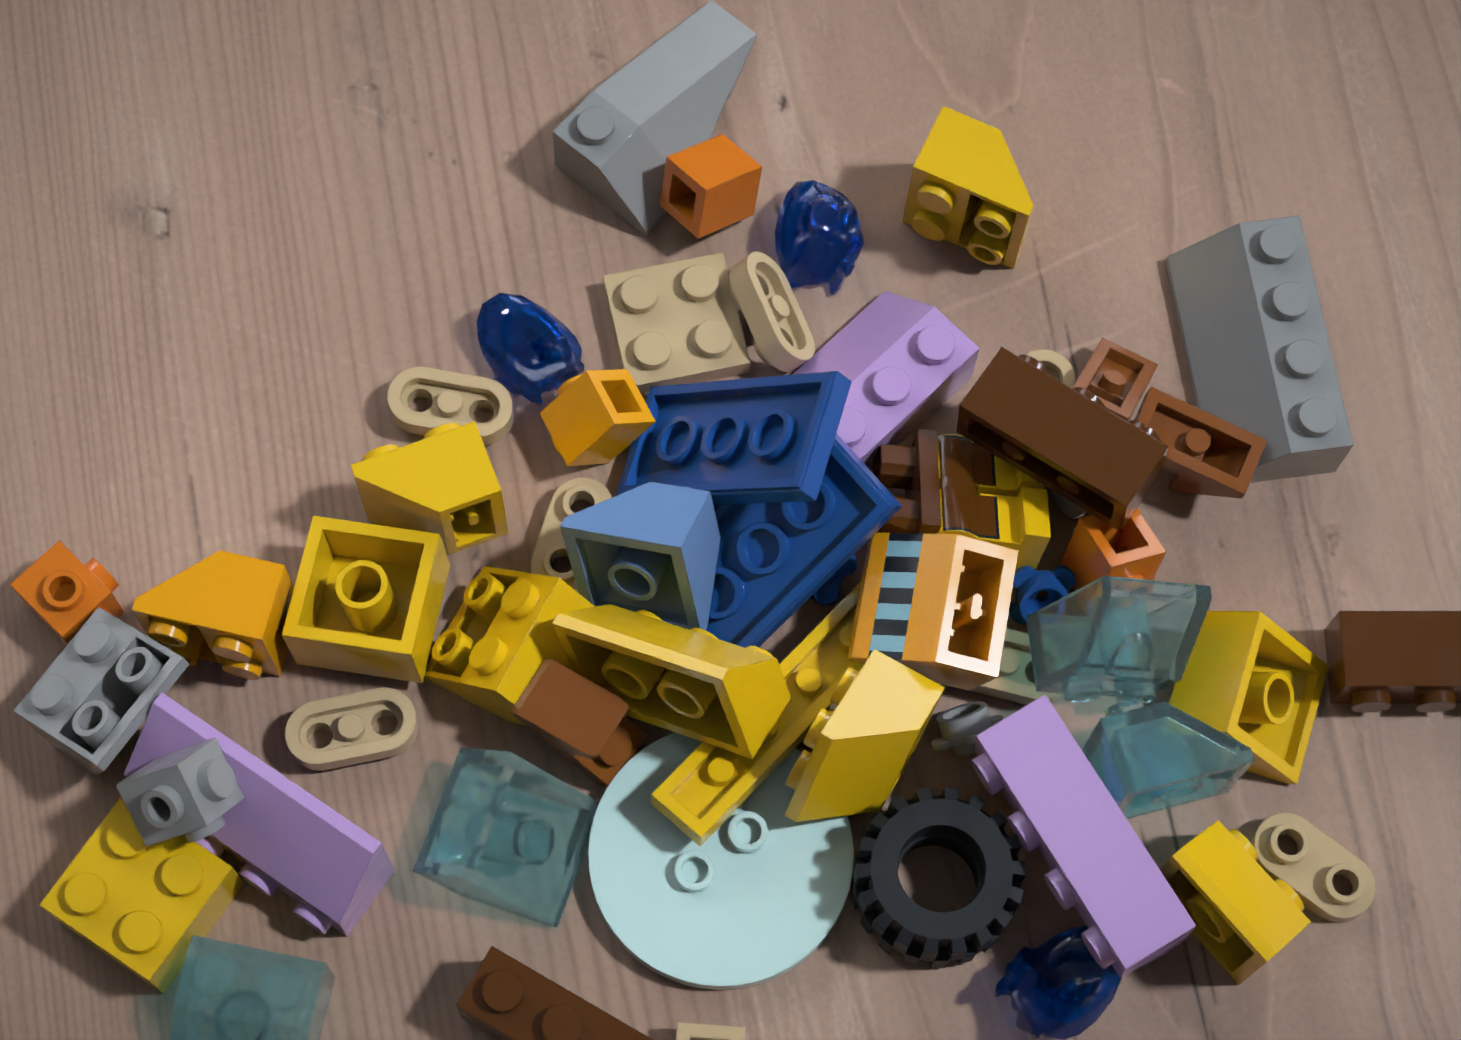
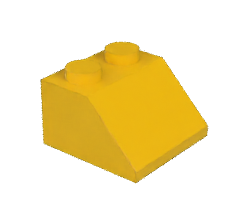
M1196 611L1189 636L1184 644L1183 657L1172 696L1167 703L1166 717L1162 730L1199 756L1285 784H1298L1329 666L1261 611Z
M1217 820L1171 856L1160 871L1195 923L1196 927L1192 931L1193 935L1235 982L1240 985L1277 954L1311 921L1302 912L1305 908L1304 903L1295 890L1281 879L1274 881L1256 862L1258 853L1252 843L1238 830L1231 828L1228 831Z

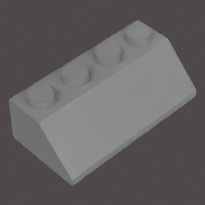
M1300 216L1238 223L1167 256L1165 263L1196 407L1267 440L1250 483L1336 472L1353 447V441Z

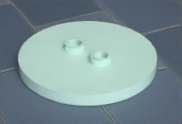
M672 733L650 744L631 758L616 774L599 802L593 818L588 848L589 873L597 906L608 928L624 949L651 971L669 980L691 987L712 990L740 989L771 981L789 972L814 953L827 938L843 910L850 889L854 861L853 838L849 819L846 815L795 822L784 816L795 790L786 786L785 783L802 753L795 748L724 823L699 846L651 804V794L702 743L696 739Z

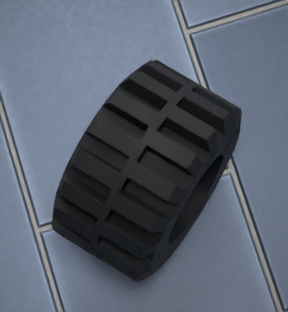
M930 787L915 790L914 796L910 800L906 801L901 795L891 801L887 811L883 815L878 812L870 822L867 833L862 837L853 865L851 881H854L852 899L854 908H860L862 912L860 923L867 934L872 931L880 938L878 946L888 954H890L892 949L904 954L902 962L916 966L919 960L930 961V969L945 968L950 961L957 960L958 965L972 961L974 956L981 950L985 953L995 944L1002 932L1005 931L1020 905L1024 890L1021 889V883L1026 876L1025 861H1018L1017 857L1022 846L1016 833L1008 836L1004 831L1008 820L998 810L992 816L983 811L982 808L986 801L974 794L969 802L957 799L959 789L944 787L941 796H932ZM929 845L941 846L954 851L966 861L973 873L976 890L972 900L967 906L951 912H935L916 904L904 891L898 876L899 864L904 855L913 849Z

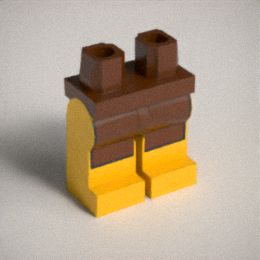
M918 429L911 446L880 444L873 463V474L887 488L905 489V497L894 496L903 507L876 533L958 534L1018 550L1015 571L1026 565L1036 570L1051 538L1048 494L1043 484L961 435L946 434L937 436V431Z

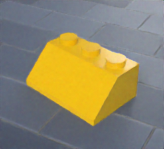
M611 604L558 613L552 622L573 671L626 701L629 704L626 716L750 759L754 758L791 699L777 658L757 646H747L744 648L720 640L701 628H691L689 630L664 622L651 612L645 610L633 612Z

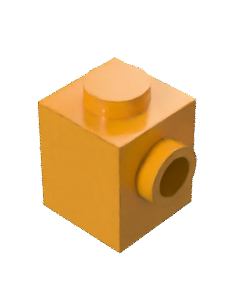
M628 369L586 370L583 374L564 382L557 390L559 396L540 412L552 436V443L563 457L567 466L609 463L656 422Z

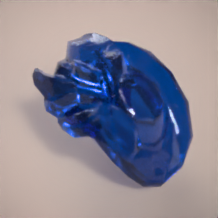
M814 180L798 181L787 192L778 214L775 229V250L780 267L791 288L829 283V292L831 295H835L841 290L844 279L852 273L855 261L864 246L859 214L855 205L844 194L834 188Z
M499 293L482 304L476 321L478 341L482 353L494 373L493 380L502 384L514 398L522 395L533 404L540 406L544 403L541 398L542 393L550 392L553 389L558 390L567 380L583 374L584 364L581 362L582 348L576 336L564 323L546 309L524 296Z
M1087 926L1071 928L1057 934L1037 948L1031 949L1024 946L1016 954L1014 960L1006 965L1004 969L1005 975L996 984L994 997L1010 996L1011 1006L1017 1012L1016 1026L1033 1040L1039 1039L1041 1036L1065 1040L1080 1035L1098 1020L1115 996L1122 977H1119L1112 964L1102 969L1095 961L1081 936V933L1089 929Z

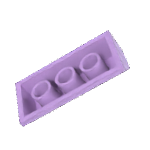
M884 291L792 375L839 371L852 381L837 434L871 471L880 444L899 445L972 377L980 348L935 306Z
M161 692L151 706L125 769L124 776L126 778L154 758L215 737L227 762L235 773L236 781L245 798L222 815L226 823L224 827L195 842L217 857L226 852L242 863L244 866L238 873L239 876L263 894L271 897L278 888L298 903L292 912L321 934L325 935L332 926L348 937L395 872L382 843Z
M1044 694L978 734L974 747L978 757L971 760L977 776L991 795L1001 791L1014 811V814L1007 817L1014 834L1016 833L1019 842L1027 852L1037 848L1051 869L1050 872L1044 875L1045 881L1062 908L1067 910L1075 906L1089 928L1081 933L1082 939L1098 965L1105 969L1112 964L1121 978L1182 945L1196 927L1195 923L1047 696Z

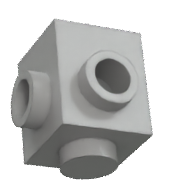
M215 737L154 758L116 785L146 846L183 834L188 843L201 840L224 827L226 823L222 815L245 798L236 781L235 773L227 762Z

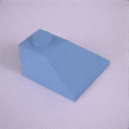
M648 482L564 518L560 529L579 594L595 607L611 604L633 612L645 610L655 614L664 622L689 630L691 628H701L707 630L721 538L710 491Z

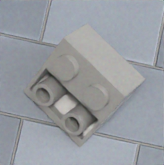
M98 607L18 704L14 712L54 748L94 774H99L106 770L145 721L153 702L161 692L166 694L189 666V663L182 656Z

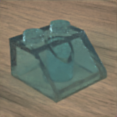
M1103 576L1026 616L1036 692L1063 693L1064 700L1073 703L1092 701L1102 696L1116 697L1117 704L1122 706L1142 705L1156 699L1155 692L1182 679L1212 600L1210 586Z
M1142 699L1123 701L1105 709V717L1100 718L1082 749L1126 819L1228 793L1255 761L1250 747L1165 701L1144 707Z
M460 748L413 872L462 897L549 927L557 928L586 851L593 818L599 802L510 751Z
M192 935L174 999L171 1040H320L335 975L325 962Z

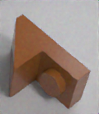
M1102 337L1072 389L1081 387L1092 392L1103 402L1106 409L1129 421L1149 385L1158 364Z
M1152 386L1145 394L1134 419L1152 428L1160 437L1161 442L1169 446L1163 468L1174 473L1168 489L1178 493L1242 499L1247 492L1267 443L1266 439Z
M545 658L510 711L512 715L599 786L606 788L624 765L634 757L647 737L646 733L625 717L629 709V704L626 701L550 658Z

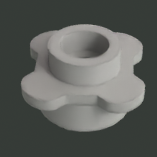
M981 701L970 702L948 709L936 718L942 736L931 742L932 747L936 751L952 747L954 754L958 756L975 753L976 736L1004 718L1002 715L990 716L987 704Z

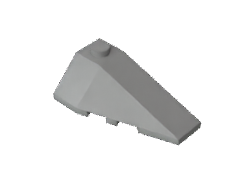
M713 0L709 1L596 87L552 131L555 165L647 237L669 214L659 206L666 157L713 137L717 120L727 99L732 95L756 42L757 34Z

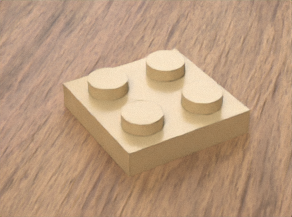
M723 252L603 275V286L622 369H628L641 394L649 393L652 386L700 383L750 373V359L737 306L730 293V278Z

